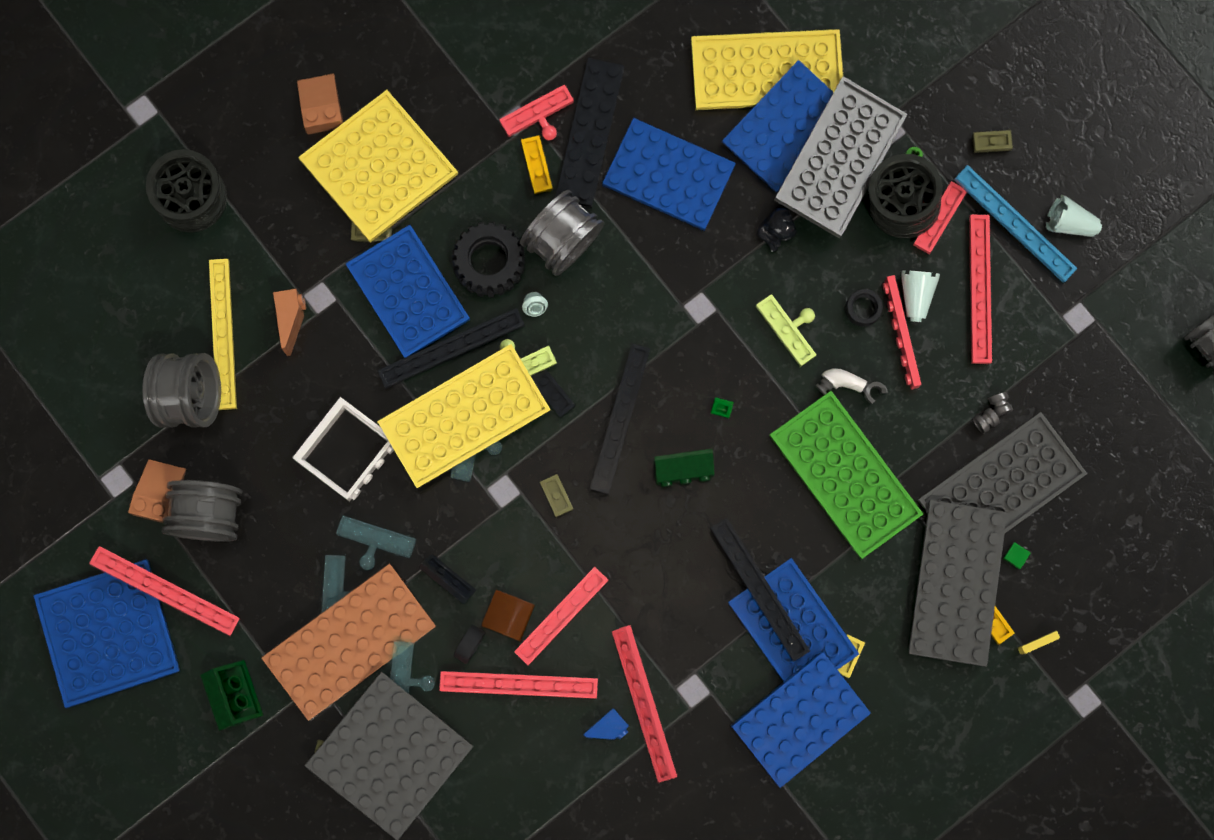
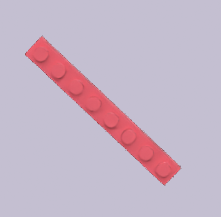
M970 215L972 364H991L989 215Z
M100 546L89 563L93 567L228 636H231L240 620L237 616Z
M631 626L619 628L612 631L658 783L676 778L677 774Z
M441 671L440 691L597 699L598 679Z

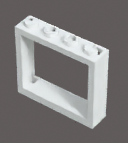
M340 397L293 456V459L350 502L351 499L355 500L361 492L359 489L363 484L369 483L373 477V471L383 465L385 462L384 457L387 453L391 454L394 449L380 426ZM344 410H347L387 441L348 493L305 461Z

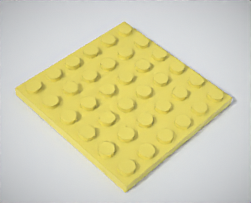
M388 90L384 91L299 156V160L370 243L458 175V171Z

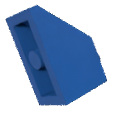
M613 708L591 727L584 736L586 738L613 740L618 737L620 740L628 733L626 728L629 725Z

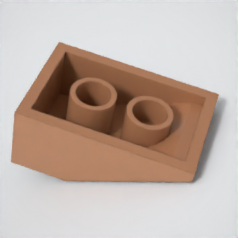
M334 74L297 81L304 128L307 134L334 130L343 123Z
M297 289L273 292L281 349L287 356H291L304 318L303 310H306L305 298H303L302 294L298 293Z
M148 460L133 494L128 513L133 516L163 523V518L168 515L169 506L166 492L170 490L167 488V483L184 480L187 469Z

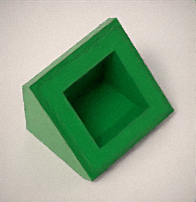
M715 397L711 413L729 418L734 402Z

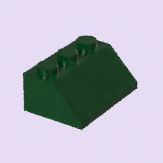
M712 449L655 456L653 461L656 485L661 484V487L672 486L674 482H680L681 485L692 483L691 480L699 479V482L710 481V477H714L715 474Z
M245 660L216 667L200 675L219 731L263 716Z

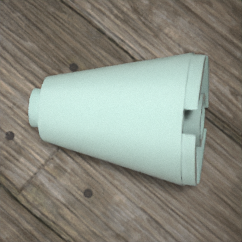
M1060 195L1061 199L1057 198L1052 204L1048 213L1050 223L1046 222L1047 230L1090 237L1100 233L1102 228L1100 219L1067 196Z
M902 270L901 277L906 317H910V321L921 322L922 318L926 319L940 274L936 273V277H931L930 272L909 271V274H905L906 271Z

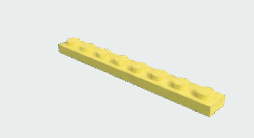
M229 259L209 260L214 361L218 367L221 379V403L219 410L237 409Z

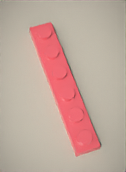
M892 275L885 279L883 290L885 294H888L889 301H887V306L894 318L892 319L893 330L897 331L896 343L898 349L901 348L902 351L900 359L902 366L906 368L907 372L905 374L906 384L910 385L912 390L919 388L921 381L895 275Z
M594 567L514 653L529 666L609 580Z

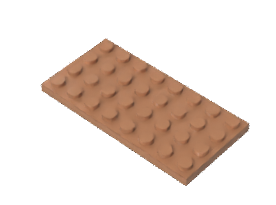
M389 563L262 656V660L309 721L436 627V625Z

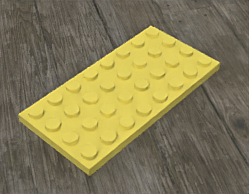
M839 30L691 37L696 110L755 107L798 60L833 92L843 77Z
M512 344L377 422L416 488H419L549 412L550 408Z

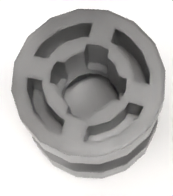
M1007 392L989 398L990 404L995 405L994 412L997 416L1013 411L1012 405L1006 402L1009 398Z
M991 408L986 409L982 416L977 415L973 418L976 427L983 434L989 431L990 427H995L1000 423L997 414Z

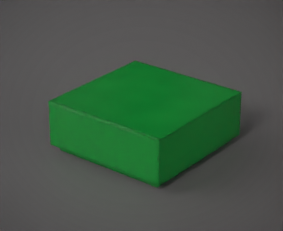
M1014 542L1003 559L1016 568L1021 569L1030 552Z

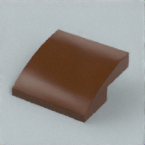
M496 590L481 626L521 641L535 605Z

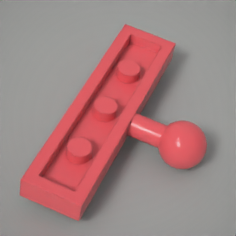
M564 84L499 119L508 137L539 121L543 128L542 136L546 140H553L557 135V130L554 126L549 125L545 118L574 103V100Z
M952 181L950 182L941 197V210L937 221L928 231L918 236L914 243L915 247L930 255L967 193L961 186Z

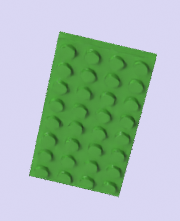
M832 391L769 435L860 559H863L923 515L922 511Z

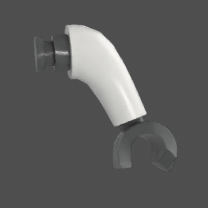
M836 368L823 372V378L820 380L821 383L815 385L823 395L827 394V390L830 391L832 388L837 389L838 387L850 388L860 393L863 391L864 397L870 405L875 402L870 395L871 388H877L880 394L888 393L886 386L880 382L868 384L866 380Z

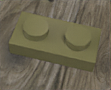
M1011 130L975 132L972 135L974 153L1010 151L1013 148Z
M558 474L540 482L555 517L573 510Z

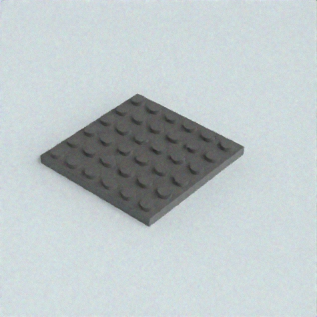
M381 672L305 766L398 840L473 748V745Z

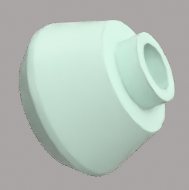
M531 292L525 296L522 309L526 315L536 317L546 311L548 302L540 293Z

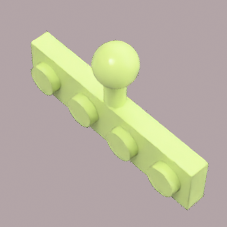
M772 294L756 305V308L800 367L816 356V353L797 329L801 324L810 323L814 320L815 313L812 309H803L800 312V316L791 321Z
M505 339L500 343V350L510 344L515 349V344L512 340ZM550 346L521 358L530 376L557 364Z

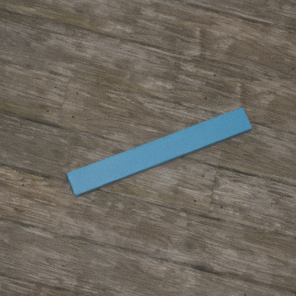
M967 165L954 180L1063 283L1076 271L1077 267L971 167Z

